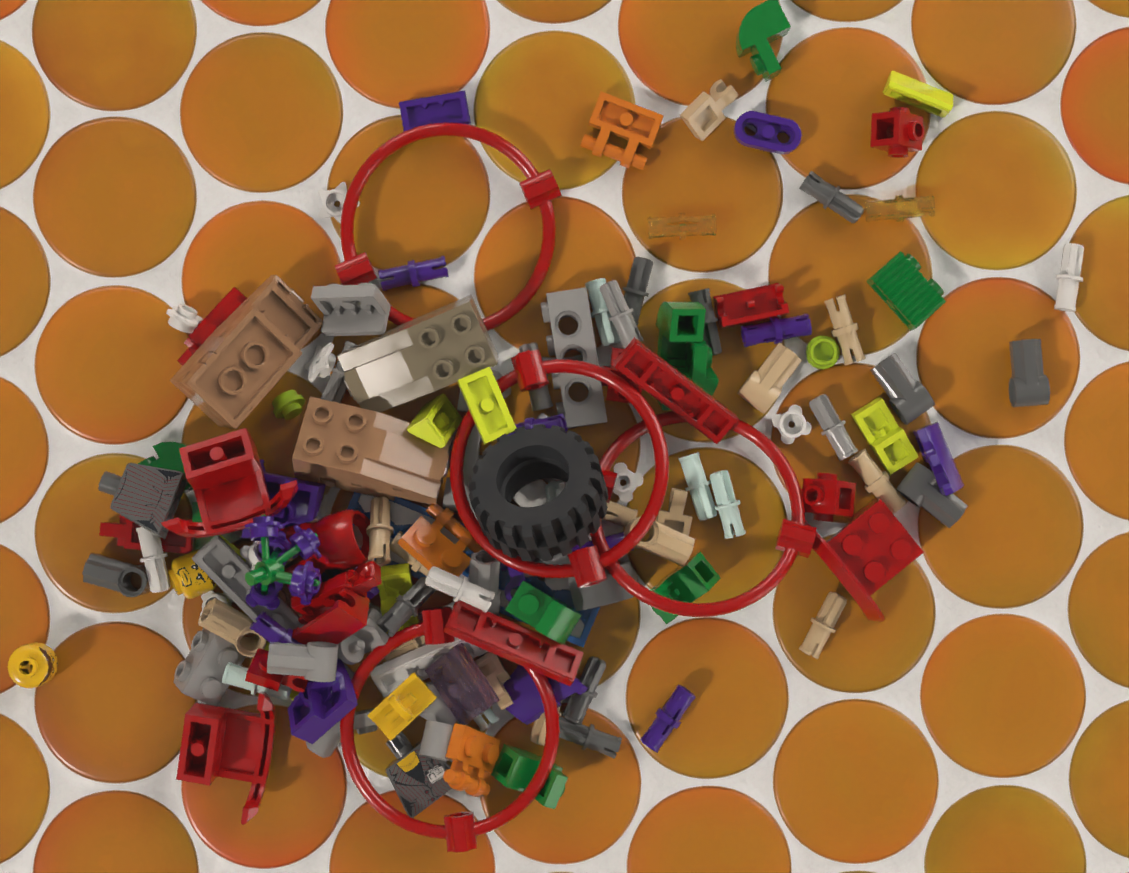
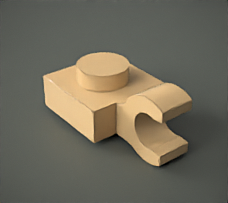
M720 79L712 85L710 95L703 91L680 116L693 135L703 141L726 118L722 110L736 100L738 93L732 85L727 87L723 80Z
M672 488L668 511L660 510L656 521L689 536L693 517L683 514L688 492Z
M488 652L465 667L481 696L490 693L492 699L497 701L501 710L513 704L510 695L502 684L510 679V676L498 655Z

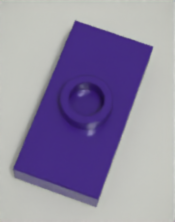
M465 91L399 102L404 131L422 125L442 122L471 125Z

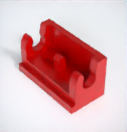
M775 283L714 296L713 301L717 317L719 318L720 330L769 320L773 317L786 316L790 312L788 303L784 301L783 285Z
M343 588L339 591V594L349 600L348 603L337 600L334 602L333 607L315 619L306 615L298 618V621L304 626L295 628L292 638L303 645H307L308 642L339 644L367 626L370 599L366 596L362 597L348 588Z

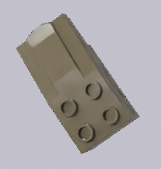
M472 295L386 331L383 335H378V337L337 355L344 370V383L350 396H353V399L359 403L361 408L377 412L388 410L456 383L458 379L498 364V354Z

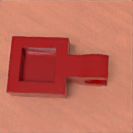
M261 648L257 649L247 671L245 681L277 692L281 684L297 692L305 691L309 680H306L304 676L267 673L269 651Z

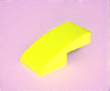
M877 397L851 414L888 474H893L919 457L904 430L898 426L883 398Z
M409 563L381 566L382 584L377 587L380 590L382 616L397 602V596H403L413 586ZM418 615L411 617L398 631L419 623Z

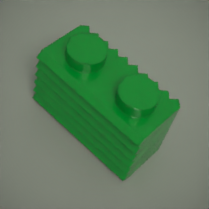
M900 251L866 282L907 328L912 331L919 327L946 301L941 297L944 291L940 285L931 278L927 281L922 273L919 272L921 269L919 262L911 254L904 255Z

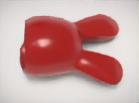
M346 509L329 514L313 523L296 524L302 530L310 528L318 535L321 545L317 549L321 557L318 559L315 555H312L307 560H302L288 567L284 572L293 574L298 565H305L307 561L313 562L314 568H319L321 575L326 571L350 569L368 562L369 536L366 534V528L370 526L369 518L358 510ZM353 524L359 528L363 535L361 550L354 536ZM295 525L280 529V531L286 534L287 540L296 533L294 530Z

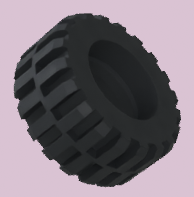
M544 424L533 425L532 429H525L523 426L515 429L516 433L509 436L505 433L497 438V444L494 446L490 444L482 452L484 458L477 459L472 468L474 474L469 478L470 503L484 536L488 538L489 543L495 549H502L503 553L511 558H516L517 555H520L522 561L534 562L535 558H541L542 561L553 560L554 555L562 553L564 557L572 553V548L576 545L582 547L589 541V533L595 534L601 526L600 519L605 517L608 508L606 503L608 490L598 457L595 455L592 446L587 441H582L581 436L569 430L566 434L565 428L552 425L551 429L546 428ZM552 478L567 483L563 491L546 504L536 507H519L511 504L515 494L522 487L533 481Z

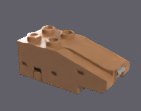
M271 275L214 330L170 381L218 426L236 430L260 403L262 398L267 395L302 355L300 350L322 326L323 321L308 307V304L303 303L304 301L292 288H289L277 275Z
M310 396L292 457L294 475L298 479L326 484V486L369 496L387 497L388 500L395 501V497L430 505L432 503L436 504L441 484H443V477L447 476L450 465L449 451L452 437L443 448H439L407 431V427L410 425L409 422L377 411Z

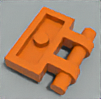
M601 91L589 121L590 126L600 129L599 135L595 138L585 134L580 146L591 150L592 155L601 158L604 155L620 161V165L628 169L630 166L643 170L647 158L635 152L638 145L649 149L652 148L664 115ZM610 134L628 140L626 149L608 143Z
M432 503L426 512L435 521L431 524L424 517L420 516L397 544L426 569L430 570L432 566H436L459 577L470 565L471 560L463 551L468 547L474 553H478L483 548L473 539L468 530L453 517L454 513L450 509L446 508L444 510L439 504ZM443 527L459 539L456 544L440 532Z
M454 723L445 756L452 759L450 769L446 770L443 774L444 781L451 788L458 791L465 790L471 796H487L490 792V785L486 783L483 776L485 772L492 773L494 764L499 757L501 740L469 726Z

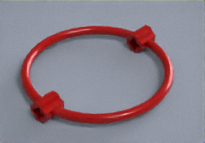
M442 122L422 125L404 131L378 147L359 168L349 186L342 208L340 224L341 247L345 261L335 265L338 277L342 285H358L360 283H370L378 279L366 252L357 255L354 241V219L356 207L365 184L384 160L408 144L431 137L458 136L482 142L503 153L522 171L527 178L519 183L524 197L531 210L539 206L542 218V244L536 267L525 287L509 304L482 319L487 331L492 330L514 317L530 302L548 273L556 240V223L552 200L562 196L558 184L550 169L539 174L532 162L517 147L489 130L463 123ZM390 307L388 320L399 326L414 319L394 307Z
M539 349L527 350L512 357L511 361L514 370L496 380L501 393L517 383L521 392L534 391L550 384L547 374L572 373L591 377L607 384L623 395L637 410L648 429L655 457L654 484L645 511L629 534L602 554L599 553L598 546L596 545L581 548L568 554L570 564H545L522 561L520 556L511 558L505 555L502 549H495L489 543L488 538L484 536L466 495L463 475L464 456L470 434L475 426L469 409L457 430L451 452L450 482L453 499L458 514L473 539L499 562L532 576L544 578L575 577L578 588L589 587L607 580L604 568L629 553L647 534L656 520L664 501L669 478V457L665 435L649 403L635 387L622 377L603 367L584 361L567 359L543 361Z
M673 411L656 415L661 427L687 423ZM740 419L730 430L753 442L770 458L782 476L788 491L791 504V521L787 519L782 520L775 549L784 552L774 569L755 587L736 597L712 603H689L661 596L633 579L618 561L605 567L609 574L627 592L656 609L689 617H713L741 610L754 604L771 592L786 576L797 555L809 558L817 528L805 525L804 499L792 466L781 450L767 436ZM643 420L621 434L609 446L599 461L608 490L606 503H610L617 478V473L611 472L610 469L619 455L631 443L648 433ZM601 523L595 534L590 533L593 545L598 546L600 554L610 549Z
M452 607L422 610L423 622L397 631L393 637L389 636L385 645L375 647L363 660L351 680L357 701L366 680L374 668L389 653L402 644L421 636H425V645L455 642L454 636L443 632ZM524 667L534 681L543 703L546 719L545 745L538 769L528 786L517 799L498 813L475 822L474 812H456L444 816L445 825H437L417 820L394 808L374 789L359 762L354 741L356 707L340 720L342 752L354 784L366 801L380 815L393 824L418 835L446 839L447 852L457 853L477 849L476 836L491 832L516 818L537 797L551 773L559 746L560 725L557 702L547 676Z

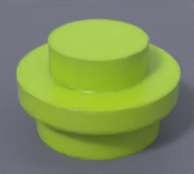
M828 336L813 338L809 341L805 350L808 363L817 369L832 367L837 362L840 354L838 344Z
M295 390L281 393L272 401L275 417L290 420L298 416L303 410L302 406L305 404V399L302 395L297 394Z

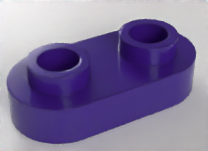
M748 111L741 114L734 126V135L740 144L777 154L793 152L798 147L802 137L800 127L793 120L756 111ZM747 125H752L756 128L757 132L755 135L750 136L745 133L744 128ZM779 133H786L789 141L781 143L777 135Z

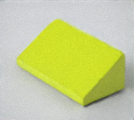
M891 71L882 92L886 96L941 118L945 117L953 108V95L951 93L896 71Z
M442 393L421 408L407 427V431L439 448H443L461 423L462 417L447 396Z

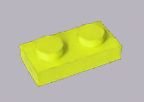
M490 367L457 380L484 445L497 440V438L505 433L508 435L515 432L517 428Z

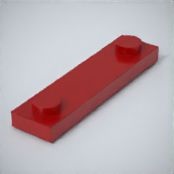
M635 337L612 363L614 368L715 444H718L739 420L735 413Z
M461 600L454 603L443 630L444 633L568 686H571L574 682L583 656V652L565 644H560L549 637L487 611L485 613L481 609Z

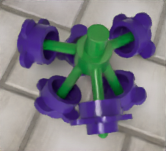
M263 514L260 517L253 518V523L245 524V529H248L252 541H261L258 549L262 554V561L256 563L254 570L245 574V580L251 587L250 593L245 599L246 603L250 607L260 605L266 606L269 610L277 609L280 605L278 594L283 589V583L289 584V591L292 596L300 597L302 605H309L312 597L316 596L320 590L321 574L319 568H314L311 561H307L305 565H298L293 574L284 572V567L289 559H295L298 555L304 560H307L312 555L319 559L321 554L317 547L321 543L318 535L310 528L302 530L298 525H295L294 530L296 533L287 540L286 534L280 531V529H283V524H280L279 521H274L273 516Z

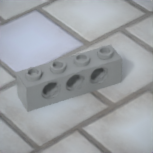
M587 288L546 293L547 302L541 303L543 322L551 323L552 335L546 336L549 356L555 355L556 359H563L568 351L576 350L582 354L584 362L598 365ZM565 317L575 319L578 324V329L571 335L563 334L558 328L560 320ZM552 373L554 389L561 388L563 401L556 403L558 414H564L568 429L607 423L601 381L579 374ZM581 383L587 387L588 397L584 401L575 402L569 397L568 391L573 384Z

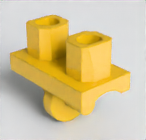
M413 672L367 716L391 741L423 712L437 696Z

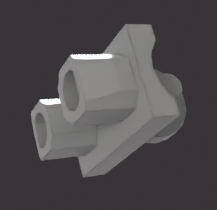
M376 609L368 610L367 626L337 644L339 646L338 659H341L346 664L353 665L360 662L365 653L387 643L389 636L377 624L382 615Z

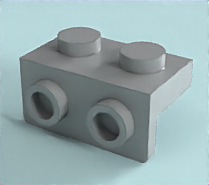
M360 283L358 285L329 284L327 286H313L311 299L324 314L321 332L324 336L385 334L391 305L376 284Z
M203 628L202 631L197 632L191 644L192 649L186 659L178 664L173 682L181 693L206 704L218 706L229 687V684L222 683L223 674L228 662L241 666L246 656L241 655L234 644Z

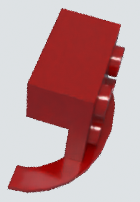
M243 428L179 448L186 479L194 489L202 522H189L177 517L161 522L165 529L178 535L197 538L245 529V524L253 523V518L260 517L263 514L275 516L281 512L295 496L298 490L297 480L280 485L279 492L270 500L256 444L247 428Z
M873 499L854 514L853 517L849 518L850 523L829 540L825 541L816 531L812 549L849 592L864 616L871 621L883 622L885 617L871 595L923 554L924 551L881 499ZM805 520V525L811 526V525Z
M263 691L259 693L257 710H260V713L196 702L185 713L176 780L210 786L216 777L252 783L242 810V825L246 824L258 813L267 784L273 752L276 711L271 699Z

